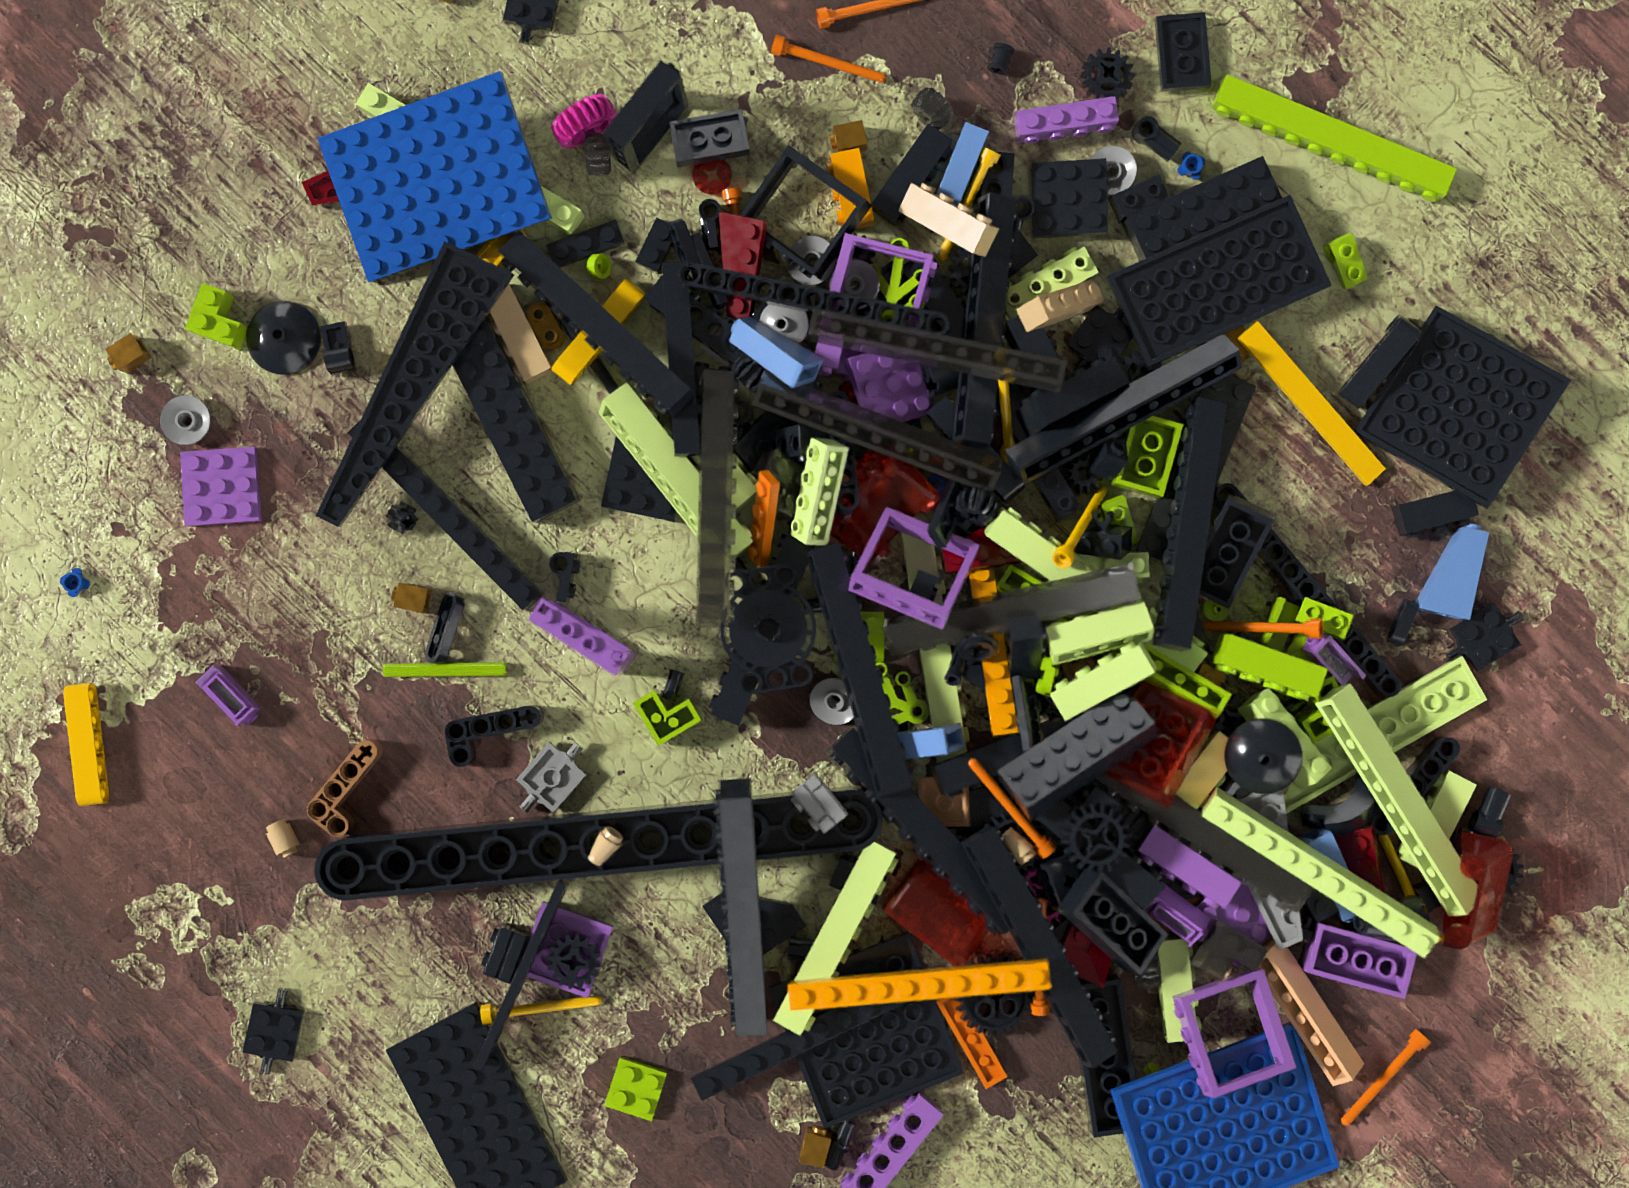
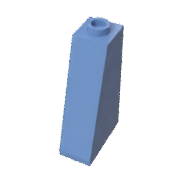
M965 122L938 189V196L943 193L954 199L953 204L958 206L961 203L989 131Z
M751 316L738 318L731 327L732 335L729 341L792 388L815 380L824 360L822 357Z
M1468 523L1465 527L1456 528L1416 600L1419 611L1458 620H1470L1489 532L1481 530L1479 525Z
M961 723L896 733L899 743L901 742L905 748L906 757L904 759L944 755L965 748Z
M1315 828L1297 837L1348 870L1332 832L1322 828ZM1334 901L1339 909V912L1335 913L1336 918L1343 922H1352L1356 914Z

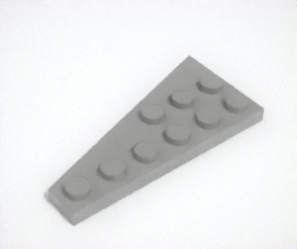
M1283 790L1271 794L1252 792L1237 799L1289 832ZM1220 828L1279 950L1302 941L1303 936L1294 874Z

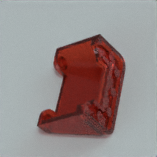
M890 446L858 479L859 504L853 513L849 516H840L834 512L830 535L861 557L886 507L900 510L905 515L914 517L920 510L923 513L928 510L930 512L933 511L939 503V492L897 448ZM840 499L841 504L843 506H852L851 501L849 499ZM889 526L886 527L869 561L870 565L874 567L879 561L883 562L889 556L891 551L889 549L890 541L899 532L898 530Z
M1462 831L1460 838L1462 851L1460 860L1461 872L1466 877L1479 881L1473 909L1467 915L1448 916L1444 912L1442 921L1443 947L1461 950L1491 935L1496 930L1513 858L1511 845L1505 840Z
M917 856L881 902V907L890 917L953 966H966L989 932L984 925L986 921L980 915L976 916L967 907L968 902L962 896L958 897L950 889L951 884L947 880L940 878L933 871L932 868L934 866L928 859L921 860Z

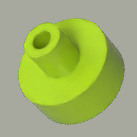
M593 254L586 262L585 268L592 278L605 279L611 272V261L605 254Z
M1207 599L1203 604L1202 612L1209 621H1222L1227 617L1229 609Z

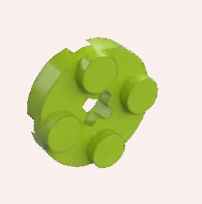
M1048 649L1046 656L1044 655L1040 670L1043 672L1038 680L1036 693L1051 697L1050 693L1055 688L1053 683L1058 678L1061 664L1053 665Z

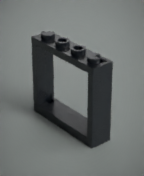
M660 60L604 131L614 159L633 174H635L670 129L669 122L676 121L688 106L685 87L680 74L681 71L671 62L666 64Z
M788 145L740 215L757 219L795 163L856 206L815 266L766 232L764 246L771 251L774 248L780 250L782 253L779 257L790 265L795 261L801 266L799 271L811 279L814 275L821 279L840 252L845 233L853 234L872 205L865 198Z

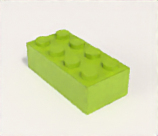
M1219 634L1209 662L1216 665L1215 670L1233 675H1236L1237 672L1240 673V679L1259 684L1262 681L1265 688L1281 692L1288 690L1286 695L1307 701L1309 697L1318 698L1328 670L1319 665L1231 634Z

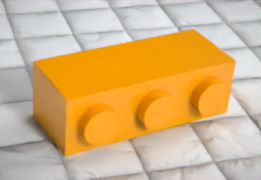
M856 148L830 154V162L826 163L827 172L871 204L860 149ZM832 190L833 200L838 201L840 210L836 211L838 224L843 225L856 206ZM872 207L856 229L874 226Z

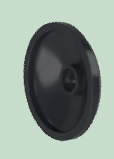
M276 301L263 306L250 320L246 333L247 348L253 360L261 368L278 375H290L304 370L314 361L321 346V330L316 318L305 307L291 301ZM278 331H282V337L280 339H276L275 334Z
M1256 718L1242 723L1231 733L1225 745L1224 760L1229 775L1240 787L1257 794H1271L1283 790L1296 779L1302 767L1303 752L1298 737L1287 725L1270 718ZM1264 755L1269 757V761L1265 764L1260 762V757Z

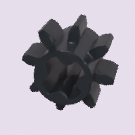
M403 501L399 505H391V508L385 515L390 521L387 526L400 534H403L405 530H413L418 521V518L414 515L417 509Z
M1038 693L1041 698V712L1039 715L1048 714L1049 720L1054 718V712L1061 716L1055 703H1053L1055 708L1048 709L1047 707L1049 704L1047 700H1051L1052 697L1043 696Z

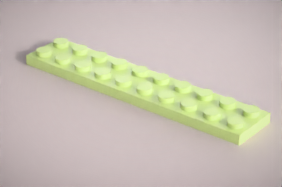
M1460 656L1405 686L1394 697H1386L1366 709L1371 714L1379 730L1383 733L1393 752H1396L1481 704L1487 698L1463 656ZM1334 733L1313 744L1325 756L1332 769L1316 784L1299 789L1293 781L1288 787L1284 788L1283 796L1286 813L1358 772Z

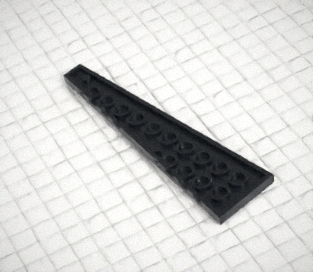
M444 241L316 513V517L337 527L343 525L515 276L513 273Z

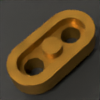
M544 303L531 305L527 311V319L538 341L547 350L554 351L559 349L563 345L564 334L552 311ZM542 311L543 317L541 319H536V312ZM554 333V339L548 341L546 339L547 334Z

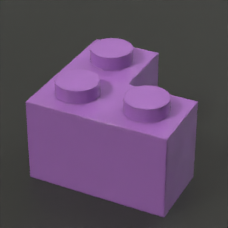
M819 334L815 354L824 360L817 375L824 378H831L832 375L842 377L841 381L851 383L844 360L848 357L865 354L868 348L845 344L844 339Z

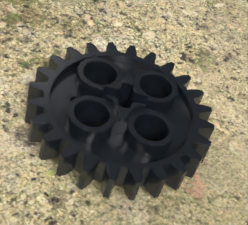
M987 953L986 961L982 956H977V964L973 961H968L969 965L1012 962V958L1007 956L1003 960L1002 954H996L994 959L992 954ZM1034 990L997 993V996H994L993 999L990 998V994L953 997V1000L960 1002V1005L955 1010L964 1012L960 1019L963 1021L969 1019L967 1027L973 1028L976 1025L975 1032L980 1034L984 1030L986 1036H991L993 1031L995 1036L1000 1037L1001 1029L1004 1033L1010 1034L1009 1026L1019 1029L1017 1021H1026L1022 1014L1023 1012L1031 1013V1010L1026 1005L1027 1003H1033V1000L1028 998V994L1033 993ZM1009 999L1011 1008L1005 1013L1002 1008L1003 1003ZM985 1002L987 1011L984 1015H980L978 1008L981 1003ZM995 1010L997 1011V1017H994Z

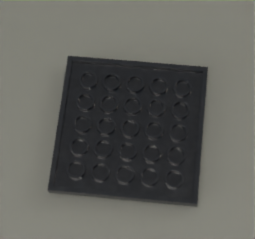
M1435 306L1420 329L1422 331L1421 336L1399 361L1354 432L1488 509L1568 387L1571 379L1446 310Z
M905 932L850 954L844 964L840 962L835 971L839 972L838 977L910 971L917 967L919 970H922L923 967L909 932ZM796 976L769 986L778 1011L788 994V984L794 981ZM935 999L908 1001L796 1056L824 1129L964 1074ZM834 1007L815 1009L812 1016L820 1015Z

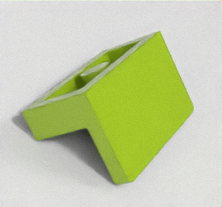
M1275 597L1265 622L1294 623L1300 607L1287 602L1286 598ZM1260 632L1257 641L1273 650L1282 652L1289 633Z

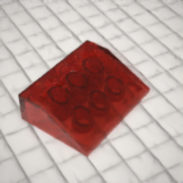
M1143 681L1134 698L1155 722L1158 737L1103 774L1168 809L1212 730L1216 719L1208 709Z

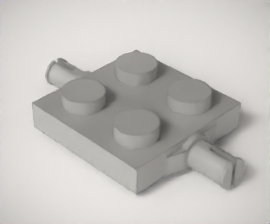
M551 742L547 743L516 779L529 795L520 805L521 809L527 805L524 811L528 813L536 802L544 804L553 813L587 775L577 766L574 760L583 750L582 746L578 747L579 744L575 742L567 752H563Z

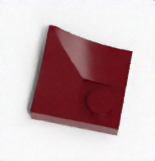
M1070 921L1061 942L1066 950L1065 956L1068 962L1074 965L1078 972V977L1104 988L1111 959Z

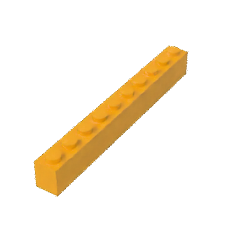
M1047 959L794 980L788 984L790 1011L1051 989Z

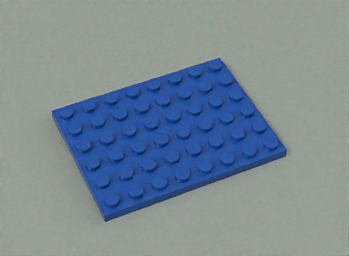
M501 71L317 138L368 282H373L436 260L444 241L464 250L552 219Z
M1291 1022L1282 1024L1296 1066L1292 1070L1212 1098L1202 1093L1201 1087L1197 1085L1198 1075L1196 1069L1187 1060L1110 1089L1141 1188H1288L1340 1167L1300 1036ZM1265 1031L1207 1053L1217 1085L1275 1064Z

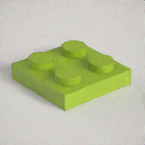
M620 1056L604 1106L652 1121L668 1071Z

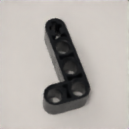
M1400 314L1389 324L1385 330L1386 334L1338 392L1341 397L1357 409L1367 401L1422 334L1419 328Z
M529 705L450 721L445 727V739L451 763L457 767H464L475 760L476 750L473 739L539 726L544 720L543 710L537 705ZM530 709L532 713L537 714V718L533 719V723L530 719L520 721L519 716L530 714ZM505 714L512 717L513 723L510 728L504 727L501 723V719ZM480 719H484L488 723V729L485 733L480 732L477 728V723ZM455 724H460L463 727V735L461 737H456L453 734ZM460 748L465 749L468 753V758L465 762L460 761L457 757V752Z

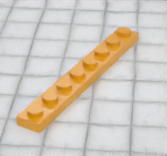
M992 567L972 570L969 572L968 577L977 634L984 631L986 635L993 634L994 639L998 641L997 653L991 658L981 661L992 737L1018 734V726L994 569Z

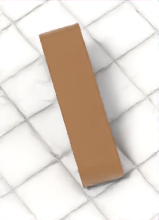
M369 739L359 742L307 806V814L310 819L333 837L349 834L354 828V818L341 805L381 757L383 747L379 741ZM371 746V753L373 755H368L364 757V755L367 753V749L365 747ZM350 764H354L358 768V773L355 777L351 776L348 772ZM335 783H338L342 788L340 796L333 793L332 788ZM319 802L323 803L326 807L324 815H320L317 812ZM338 818L345 822L344 831H340L336 827Z

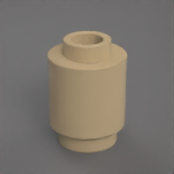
M281 819L266 827L268 831L266 835L276 856L282 854L283 858L297 852L296 847L300 843L290 823L287 824L285 819Z

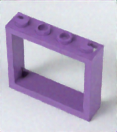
M845 233L830 291L844 292L854 250L857 247L924 264L913 307L921 309L923 302H928L931 288L927 287L929 278H934L937 269V263L934 262L933 255ZM837 300L833 304L834 311H839L841 300ZM911 315L908 326L916 327L919 325L920 317L918 315ZM823 316L819 330L823 335L841 338L845 341L908 357L910 351H915L918 337L914 336V334L906 333L903 345L900 346L834 329L836 318Z
M886 507L851 576L849 591L943 630L976 559L980 545L968 538H961L954 534L951 535L947 547L942 549L962 556L965 560L944 605L941 606L864 574L887 526L935 545L928 535L927 529L929 524L927 522L905 515L900 510Z
M541 598L528 618L529 621L614 676L624 675L637 656L636 652L555 600Z
M1251 968L1172 996L1175 1007L1173 1011L1175 1016L1179 1018L1182 1026L1180 1033L1190 1050L1188 1054L1189 1061L1192 1067L1196 1069L1198 1075L1197 1085L1201 1087L1202 1093L1205 1096L1215 1098L1296 1068L1264 969ZM1249 983L1275 1064L1217 1085L1190 1003Z

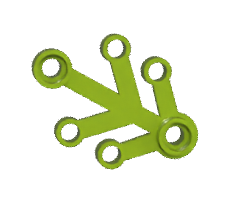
M896 238L890 243L891 245L905 246V248L911 249L910 244L903 238ZM894 257L890 285L882 276L881 268L874 263L870 264L873 268H877L880 283L879 289L889 303L897 304L900 299L919 285L917 277L922 273V269L915 271L913 277L900 286L904 259ZM916 294L912 295L909 302L904 306L913 307ZM886 310L882 315V320L885 322L893 320L895 318V311ZM877 327V330L884 336H893L898 332Z
M882 662L876 663V666L882 665L885 669L882 674L884 679L882 687L884 693L888 694L890 698L891 708L904 711L892 717L896 720L897 725L906 721L914 724L924 722L929 716V707L923 700L916 698L910 684V675L907 672H899L895 678L896 683L902 686L906 702L897 698L887 675V666ZM901 674H905L908 678L905 684H901L898 681V677ZM914 707L921 708L922 712L919 716L912 714Z

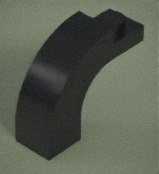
M1356 772L1354 791L1346 801L1334 806L1301 805L1300 816L1303 826L1311 828L1326 827V830L1332 832L1333 836H1339L1354 832L1368 824L1378 813L1380 806L1360 774Z

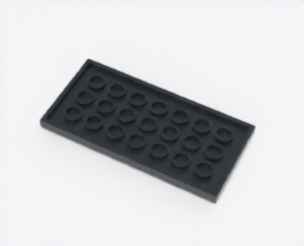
M1291 195L1106 277L1147 368L1332 286Z
M477 1002L462 1008L386 1049L456 1188H556L567 1182L568 1178L498 1043L487 1066L481 1071L473 1068L490 1031L488 1025H482L481 1012Z

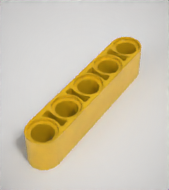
M626 278L602 307L623 326L643 302L647 293ZM581 332L551 368L554 373L571 386L601 352L598 348L594 351L584 341L586 337Z
M93 682L66 685L63 695L76 801L79 806L104 804L109 799V788L97 690Z

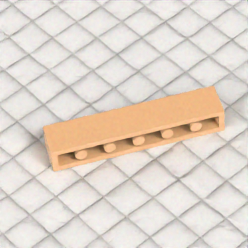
M1275 940L1264 943L1249 960L1255 968L1264 969L1271 993L1331 1084L1335 1086L1353 1081L1363 1067L1364 1062L1288 947L1279 950Z

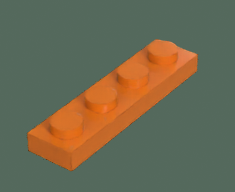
M769 470L759 471L758 482L755 487L756 499L753 505V522L750 526L752 534L750 538L753 542L747 548L749 559L757 567L769 565L780 486L779 481Z
M953 997L936 999L939 1008L985 1089L1007 1078V1074L983 1032L980 1034L975 1032L976 1025L973 1028L967 1027L969 1019L965 1021L960 1019L964 1012L955 1010L960 1005V1002L953 1000Z

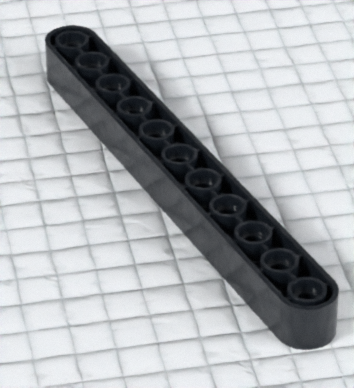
M860 787L829 788L845 810L856 808L862 813L860 825L856 828H847L840 820L825 833L821 829L816 832L813 827L806 833H798L791 827V818L797 813H808L805 809L800 812L791 800L794 797L792 792L753 795V815L762 825V833L755 837L757 860L864 849L871 845L880 834L882 828L880 807L877 802L874 804ZM714 799L354 834L325 846L317 856L314 874L318 886L326 895L337 900L346 901L720 864L718 860L719 839H717L716 834L717 815H715ZM701 822L711 828L712 837L708 842L699 843L693 839L691 828L694 824ZM608 826L617 830L622 835V845L601 866H597L588 859L593 848L591 840L595 833L604 830ZM652 827L660 832L662 841L658 847L650 848L644 845L641 839L644 829ZM552 837L559 841L561 845L559 856L548 857L544 854L542 842L545 838ZM502 842L510 848L511 856L507 862H499L493 857L492 848L495 843ZM446 847L455 848L459 852L460 863L457 867H450L444 863L442 854ZM396 852H402L408 856L410 867L407 872H400L395 869L393 856ZM346 857H352L358 861L360 870L356 877L348 876L344 872L343 862Z

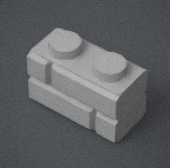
M814 773L792 791L794 795L791 799L800 812L803 809L806 810L810 815L807 821L816 832L819 829L823 833L827 832L848 814L817 773Z

